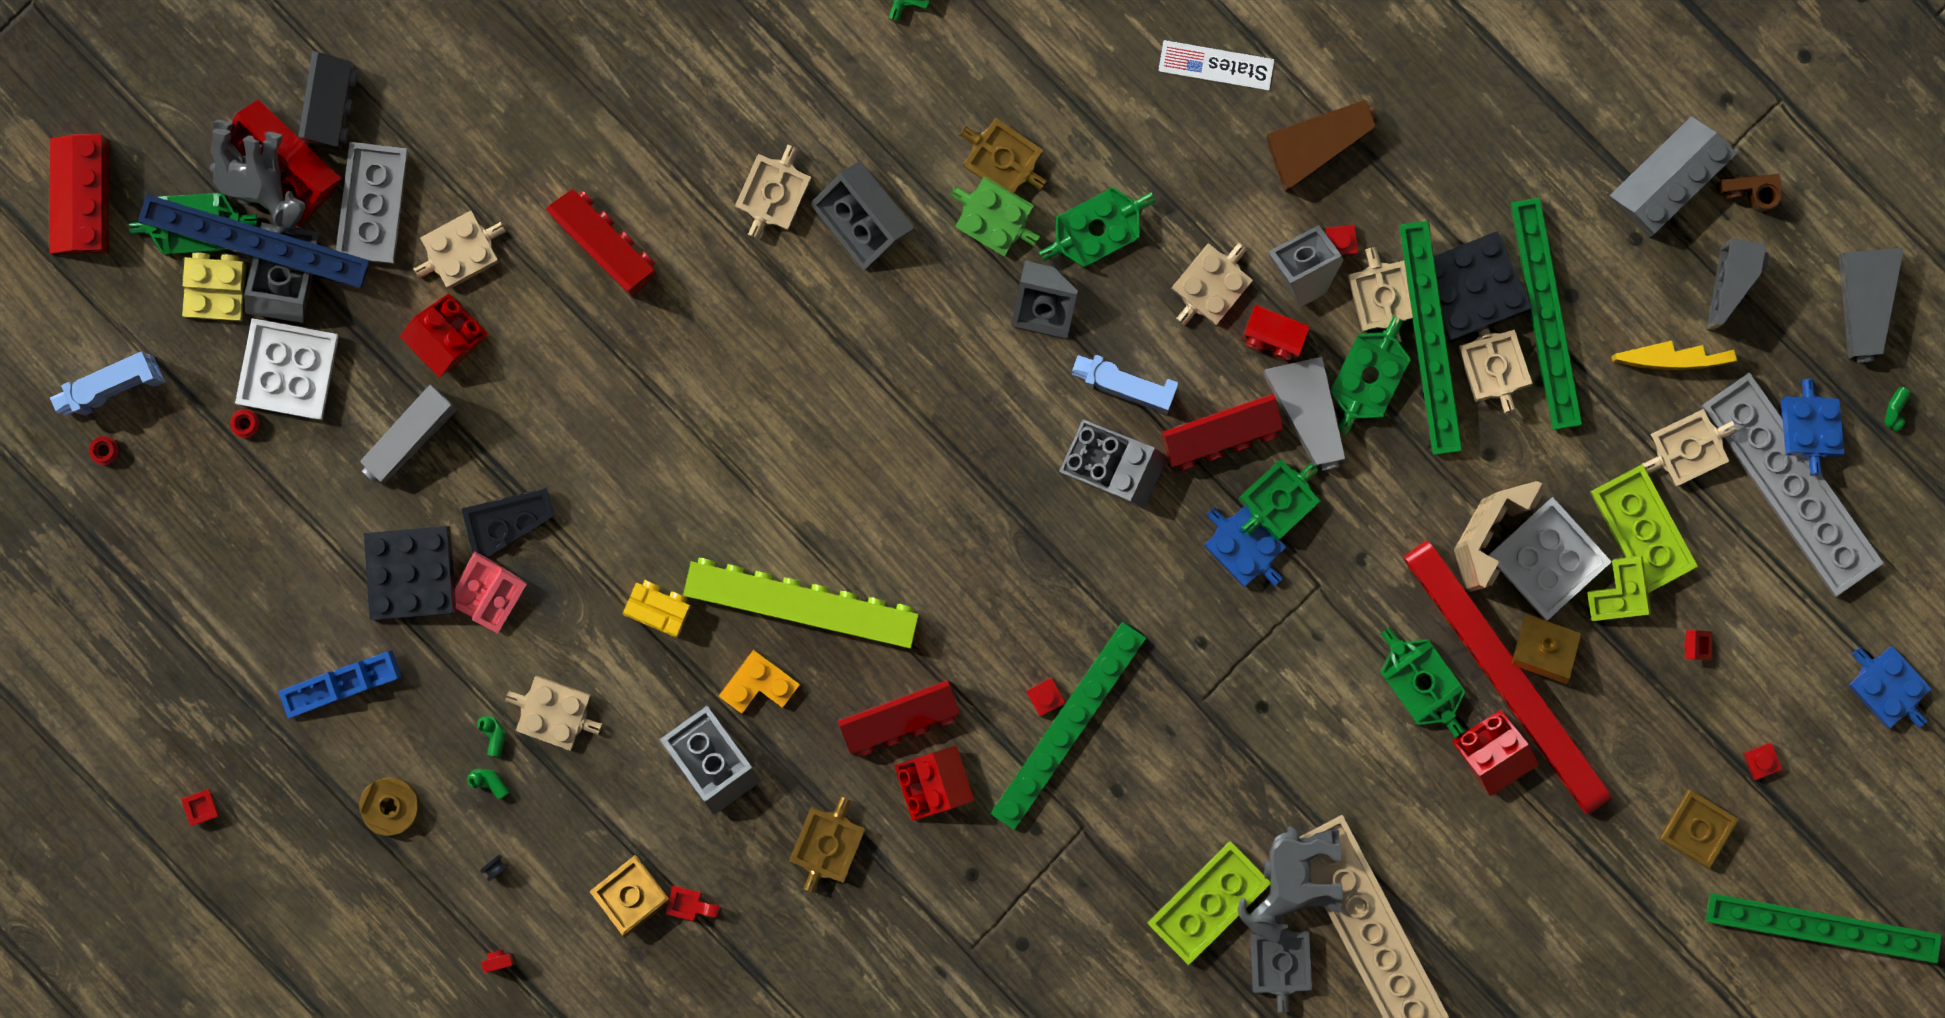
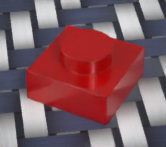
M1355 225L1325 228V234L1342 256L1358 254Z
M1686 630L1684 642L1685 659L1712 660V631Z
M1052 677L1026 691L1039 717L1065 703Z
M1772 742L1742 753L1753 780L1782 770Z
M211 789L181 798L190 826L220 816Z
M504 949L488 953V959L481 961L484 973L515 964L513 953L505 954Z

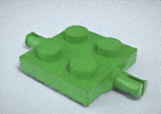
M986 176L982 178L977 189L971 194L957 186L952 190L950 197L964 204L962 215L955 226L957 229L1003 256L1007 254L1011 245L1019 237L1033 246L1037 243L1040 235L1025 228L1027 218L1034 207L1033 204Z

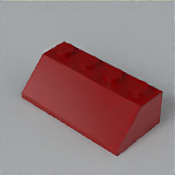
M257 99L236 113L232 120L231 141L242 156H246L243 139L247 136H253L255 140L259 141V145H262V155L263 141L266 140L265 133L273 132L282 135V143L278 148V161L281 170L283 195L286 197V193L292 191L293 196L305 204L301 220L296 224L299 228L331 196L341 177Z
M71 134L50 139V254H109V139L102 134Z
M571 189L551 203L545 209L547 213L632 298L657 274L652 268L656 263L644 251L639 255L632 248L635 242L624 231L618 234L611 227L614 221L604 211L598 214L591 207L594 204L593 200L584 191L578 194L574 189Z
M1271 394L1163 431L1160 437L1171 468L1178 467L1179 471H1183L1196 466L1195 460L1206 457L1207 462L1223 457L1222 451L1233 448L1234 452L1250 448V442L1260 438L1261 442L1264 443L1278 438L1277 432H1280L1283 426L1275 395Z
M946 680L837 722L850 754L857 753L859 758L875 752L873 746L884 742L885 747L902 742L900 736L909 732L915 737L929 732L928 725L939 722L940 727L957 721L955 715L960 714L949 682Z

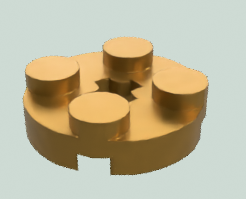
M387 777L376 780L365 788L360 798L359 809L365 821L364 823L371 831L380 835L390 836L403 833L413 825L419 811L417 793L407 782L399 778ZM392 798L395 800L394 805L397 806V809L387 815L384 813L385 808L381 805L383 801L388 802Z

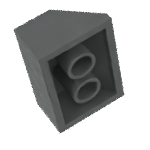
M312 51L298 135L306 145L342 151V145L347 144L349 138V127L346 126L347 115L351 116L354 108V98H350L352 87L357 86L359 71L355 70L356 66L352 61Z
M861 161L840 172L810 203L863 271L898 245L914 229Z

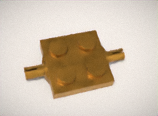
M995 118L989 128L980 135L967 127V125L960 132L959 136L973 144L971 154L964 162L963 167L982 179L986 176L1012 193H1015L1018 187L1026 181L1039 189V191L1047 182V180L1033 172L1034 165L1043 153V149L999 119Z
M840 796L834 812H824L814 807L810 808L789 860L802 866L809 872L803 887L804 890L808 891L813 880L809 892L815 893L820 877L832 878L844 883L865 831V828L851 823L845 817L852 802L851 800L846 799L844 807L841 809L845 798Z

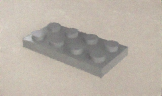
M356 142L349 143L336 245L337 251L364 258L371 262L394 264L409 152L407 148Z

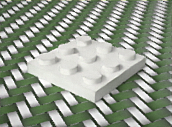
M252 318L235 404L322 420L339 335Z
M1553 497L1488 555L1499 561L1497 568L1546 621L1611 563L1610 559Z

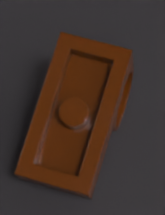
M1780 174L1721 180L1717 183L1718 195L1727 194V199L1744 197V192H1747L1749 204L1755 211L1763 213L1770 211L1781 200ZM1760 190H1765L1771 195L1770 204H1764L1759 200Z

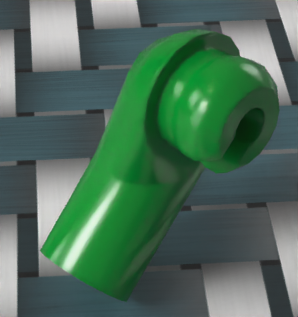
M1898 387L1888 404L1884 420L1888 429L1892 428L1895 432L1900 431L1905 424V419L1900 417L1899 414L1911 396V392L1904 387Z
M491 715L482 716L479 718L477 726L490 739L487 755L501 757L506 731L495 717Z
M478 768L472 770L467 776V783L470 787L490 788L497 800L510 793L494 770Z

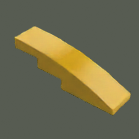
M1672 341L1625 351L1611 356L1614 363L1663 370L1703 369L1731 364L1737 361L1734 350L1706 356L1703 345L1675 351Z

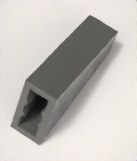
M1903 248L1844 252L1839 255L1848 359L1857 358V363L1875 362V357L1882 355L1884 352Z

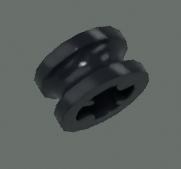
M501 855L495 857L480 870L482 874H487L488 882L492 881L509 867L508 863L502 862Z

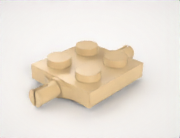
M787 145L781 160L769 159L760 154L757 155L735 204V208L750 214L755 219L748 233L749 236L753 237L754 235V238L759 239L765 224L776 225L787 231L789 230L811 181L810 176L797 171L792 166L798 151L797 148L793 147L792 149V146Z
M470 210L420 237L427 250L429 261L414 268V271L419 279L435 271L441 276L446 288L449 290L499 263L493 251L491 240L506 233L501 222L485 230Z
M1208 243L1171 287L1174 292L1182 297L1185 305H1187L1179 316L1176 317L1179 322L1184 318L1181 322L1182 325L1186 326L1195 313L1206 317L1214 325H1217L1253 280L1241 271L1237 264L1243 254L1247 252V249L1242 247L1243 245L1237 243L1227 256L1217 251Z
M1377 247L1366 249L1369 267L1361 272L1348 275L1362 332L1375 328L1387 329L1393 315L1398 317L1393 328H1395L1399 318L1404 321L1413 319L1404 261L1392 264L1381 263ZM1398 331L1396 340L1400 343L1402 340Z
M1487 328L1478 332L1480 337L1475 341L1460 345L1458 350L1475 402L1490 398H1500L1504 414H1508L1509 411L1512 413L1516 411L1511 394L1517 390L1531 387L1532 381L1515 330L1499 334L1490 333V329Z
M1702 409L1652 433L1651 436L1657 446L1658 457L1642 464L1644 468L1655 464V466L1646 469L1648 474L1664 467L1670 473L1675 485L1678 486L1729 462L1723 449L1722 439L1738 431L1735 427L1725 432L1726 429L1735 425L1733 421L1716 428L1710 422L1705 410Z
M537 675L534 678L530 691L525 696L511 690L508 691L507 696L509 697H506L505 702L521 707V717L516 729L517 732L570 751L573 748L577 735L582 729L597 735L600 733L599 729H601L602 723L586 719V709L591 697L590 694Z

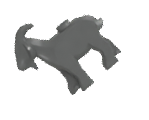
M220 119L214 121L213 141L210 150L215 161L210 165V171L213 172L214 185L223 195L236 198L241 204L256 202L267 208L273 217V223L277 227L266 226L264 229L279 234L292 230L301 220L305 204L303 201L296 199L292 191H288L286 197L283 195L281 170L278 161V148L282 143V135L273 132L265 133L266 140L263 141L262 155V145H259V141L255 140L253 136H247L243 139L246 156H242L231 141L233 123Z
M1289 826L1286 833L1275 837L1269 851L1270 861H1264L1265 879H1270V894L1250 914L1246 910L1245 898H1242L1238 904L1240 919L1253 932L1272 943H1276L1280 940L1281 931L1289 927L1287 924L1277 923L1276 917L1309 906H1322L1329 908L1333 912H1342V883H1311L1309 860L1318 855H1327L1336 862H1342L1339 830L1319 832L1308 838H1299L1296 829Z

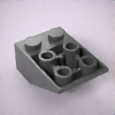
M1083 419L1059 472L1117 499L1145 509L1168 456L1154 447Z

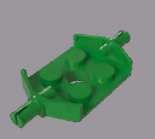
M1111 186L1108 190L1061 215H1056L1055 242L1047 248L1038 251L1040 257L1043 256L1041 258L1043 262L1059 254V256L1063 255L1081 268H1084L1139 239V214L1142 212L1141 210L1156 203V200L1151 192L1137 200H1132ZM1093 221L1102 222L1105 225L1104 234L1093 236L1088 228L1090 223Z
M222 193L158 197L252 226H258V221H256L258 220L257 214L240 215L236 213L227 197ZM129 222V227L131 228L129 229L130 235L150 234L159 251L164 256L178 253L229 251L146 226L139 222Z
M1393 315L1386 331L1384 330L1383 333H1359L1330 390L1344 410V417L1338 429L1342 433L1346 423H1348L1343 432L1345 435H1348L1357 418L1384 416V412L1408 363L1411 361L1410 357L1396 340V335L1404 322L1403 319L1399 318L1395 328H1393L1398 318L1397 316ZM1372 366L1378 370L1379 376L1375 382L1367 383L1363 380L1362 371L1366 367Z
M1391 627L1381 632L1380 635L1390 646L1389 649L1391 651L1384 662L1380 675L1385 678L1415 720V724L1423 725L1442 722L1448 727L1454 738L1459 736V733L1462 734L1465 730L1456 720L1455 712L1465 694V690L1430 641L1424 639L1403 642L1397 638ZM1422 673L1427 674L1432 682L1430 688L1424 691L1420 690L1415 682L1417 676Z

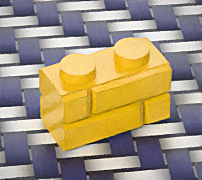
M644 580L643 585L636 583L623 615L678 638L691 609V605L686 604L687 597L672 591L670 596L659 592L661 586Z

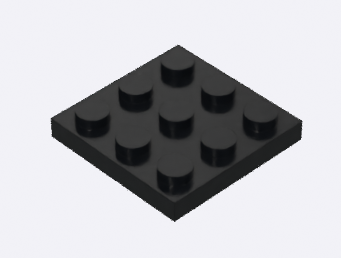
M1498 231L1434 256L1444 326L1450 343L1532 310Z
M450 526L364 533L370 620L456 613Z

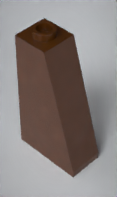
M1363 100L1267 134L1266 141L1284 191H1290L1371 133L1376 127L1375 122H1378L1373 105L1368 106L1367 101Z

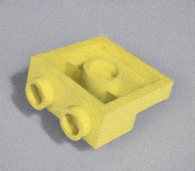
M192 253V258H185L182 285L185 288L182 316L184 318L242 322L247 264L239 261V256L221 255V260L210 259V254Z

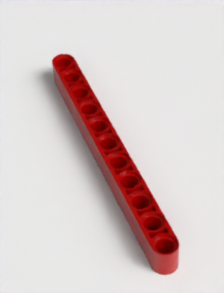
M1425 540L1404 555L1403 559L1581 809L1589 816L1610 801L1612 797L1520 667L1511 665L1513 657L1431 543Z

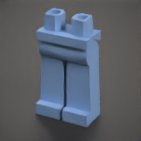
M141 351L85 376L74 383L67 382L61 385L64 392L50 397L57 414L63 413L64 416L78 413L85 416L92 413L91 407L97 408L102 406L107 398L141 383L156 387L165 383V380L155 357Z
M1078 355L1072 370V376L1086 380L1085 387L1093 390L1095 385L1103 392L1165 415L1169 411L1178 386V382L1167 379L1163 387L1119 371L1115 364L1103 362V357L1095 355L1093 360Z

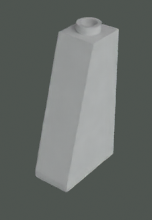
M1322 357L1265 369L1263 372L1264 378L1308 457L1315 465L1314 467L1322 466V470L1340 467L1339 461H1343L1345 455Z
M429 385L360 461L365 466L362 472L372 482L375 483L379 480L385 484L458 409L438 389Z

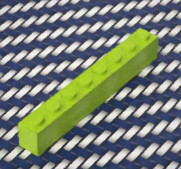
M699 558L698 563L692 561L690 563L683 593L685 597L911 649L919 614L913 613L914 607L897 604L896 609L886 607V601L869 597L868 602L856 600L858 594L840 591L838 596L828 593V587L812 584L811 589L800 587L801 581L785 577L782 583L771 580L772 574L755 571V575L752 576L744 574V568L727 564L726 569L715 567L716 561Z

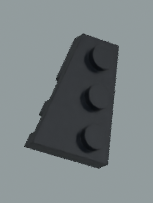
M547 487L461 509L473 554L477 552L486 558L554 516Z

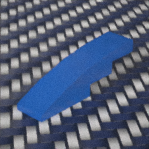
M393 650L335 671L324 673L280 690L278 693L289 719L400 679L402 675Z

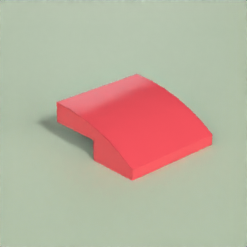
M474 552L455 584L456 609L471 616L473 621L498 634L527 583L492 560Z

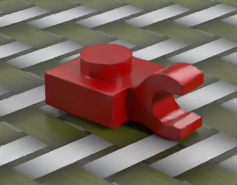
M673 885L669 898L671 902L668 903L666 914L695 921L697 913L716 918L718 917L720 906L700 901L702 892Z

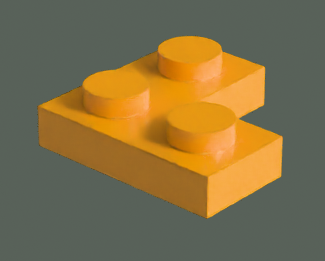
M753 650L720 693L719 697L741 714H743L759 691L783 708L800 684Z

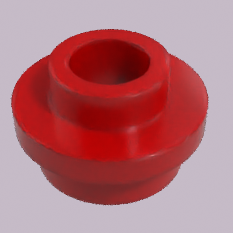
M241 409L231 417L230 427L236 436L250 438L258 432L260 421L253 411ZM243 419L250 420L249 428H241V421Z
M107 436L97 437L89 447L91 459L99 465L113 463L119 454L117 443ZM102 446H108V455L102 456L100 454Z

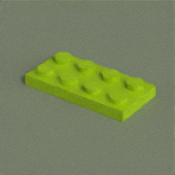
M1643 464L1590 491L1625 558L1643 556L1648 593L1698 567Z
M1229 841L1147 924L1189 965L1239 916V901L1245 898L1247 908L1270 885V881L1265 879L1264 875Z

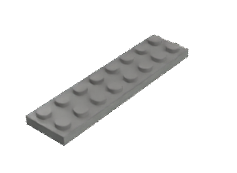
M1747 373L1700 406L1705 410L1709 420L1716 428L1731 421L1734 422L1735 425L1726 429L1725 432L1735 427L1738 432L1723 438V440L1834 597L1884 564L1823 476H1810L1809 460L1800 456L1785 455L1783 420L1750 373Z

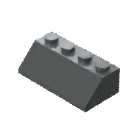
M1691 116L1608 197L1649 238L1715 176L1737 152L1717 132Z

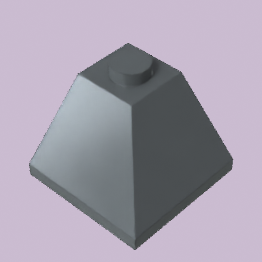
M1319 225L1268 251L1285 286L1299 307L1326 294L1343 262L1342 255Z
M1025 261L1011 326L1067 338L1078 290L1054 267Z

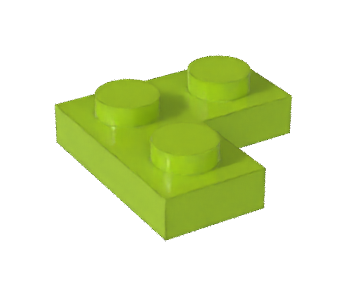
M1643 556L1613 559L1612 564L1616 588L1588 592L1591 620L1598 621L1649 615L1651 608Z

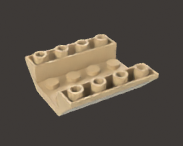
M1538 481L1496 492L1481 500L1454 549L1464 587L1467 591L1472 592L1489 585L1492 586L1500 570L1496 569L1499 561L1479 551V549L1486 548L1493 535V532L1489 531L1493 523L1500 522L1505 513L1514 516L1536 507L1543 494L1539 491L1542 483Z

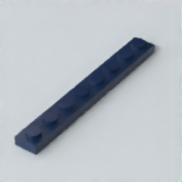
M146 194L138 219L140 224L359 289L363 287L370 261L364 258Z

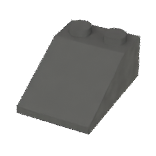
M262 223L261 225L263 229L266 226L277 227V225ZM293 228L283 235L318 245L320 234L316 231ZM253 257L244 294L245 313L303 323L313 275Z
M1731 238L1721 245L1706 330L1713 331L1722 326L1760 276L1762 270H1766L1769 261V253L1765 252L1766 244Z
M705 706L660 739L713 815L761 782L752 766L708 706Z

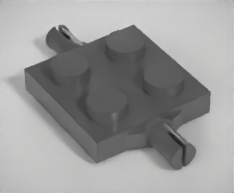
M1285 915L1279 916L1280 923L1285 924ZM1283 929L1280 934V940L1276 943H1272L1256 933H1250L1253 993L1269 992L1277 995V1012H1283L1282 1001L1284 1012H1290L1288 994L1296 991L1312 990L1309 931L1293 932Z

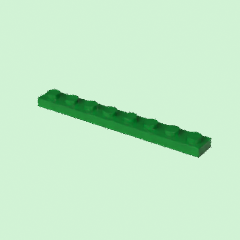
M1540 197L1511 202L1510 207L1526 294L1532 307L1530 315L1551 429L1553 431L1581 426L1582 422Z
M1429 220L1400 224L1399 229L1432 453L1435 455L1462 451Z
M1121 622L990 813L991 815L1015 830L1146 639L1144 636L1124 622Z
M1709 893L1705 922L1933 963H1938L1942 934L1714 893Z

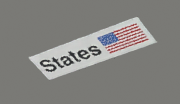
M1164 40L1159 71L1269 90L1274 59Z

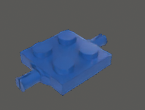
M1803 379L1801 381L1803 396H1785L1781 399L1785 455L1800 456L1808 459L1810 476H1821L1822 458H1840L1844 455L1839 399L1815 396L1814 379Z
M1245 506L1236 515L1227 519L1215 507L1206 514L1218 528L1214 536L1203 546L1243 588L1254 577L1261 574L1273 586L1283 578L1271 565L1275 557L1286 546L1280 540L1277 541L1261 526L1250 534L1249 537L1246 536L1244 533L1252 525L1244 532L1241 531L1240 527L1251 519L1252 516Z
M1893 646L1888 647L1879 657L1873 659L1861 647L1851 654L1860 663L1862 669L1848 686L1887 729L1891 728L1899 719L1908 716L1917 728H1920L1927 722V719L1916 707L1931 688Z

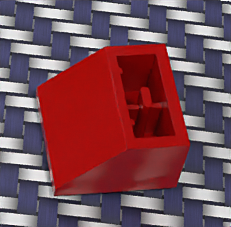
M448 293L414 316L399 337L440 378L470 354L488 336V333Z
M1255 305L1241 340L1245 341V347L1257 352H1261L1263 349L1273 352V358L1288 363L1289 360L1295 361L1299 356L1309 326Z
M1501 710L1452 741L1476 780L1489 796L1494 795L1539 765L1527 741Z
M957 745L894 765L912 821L975 801Z

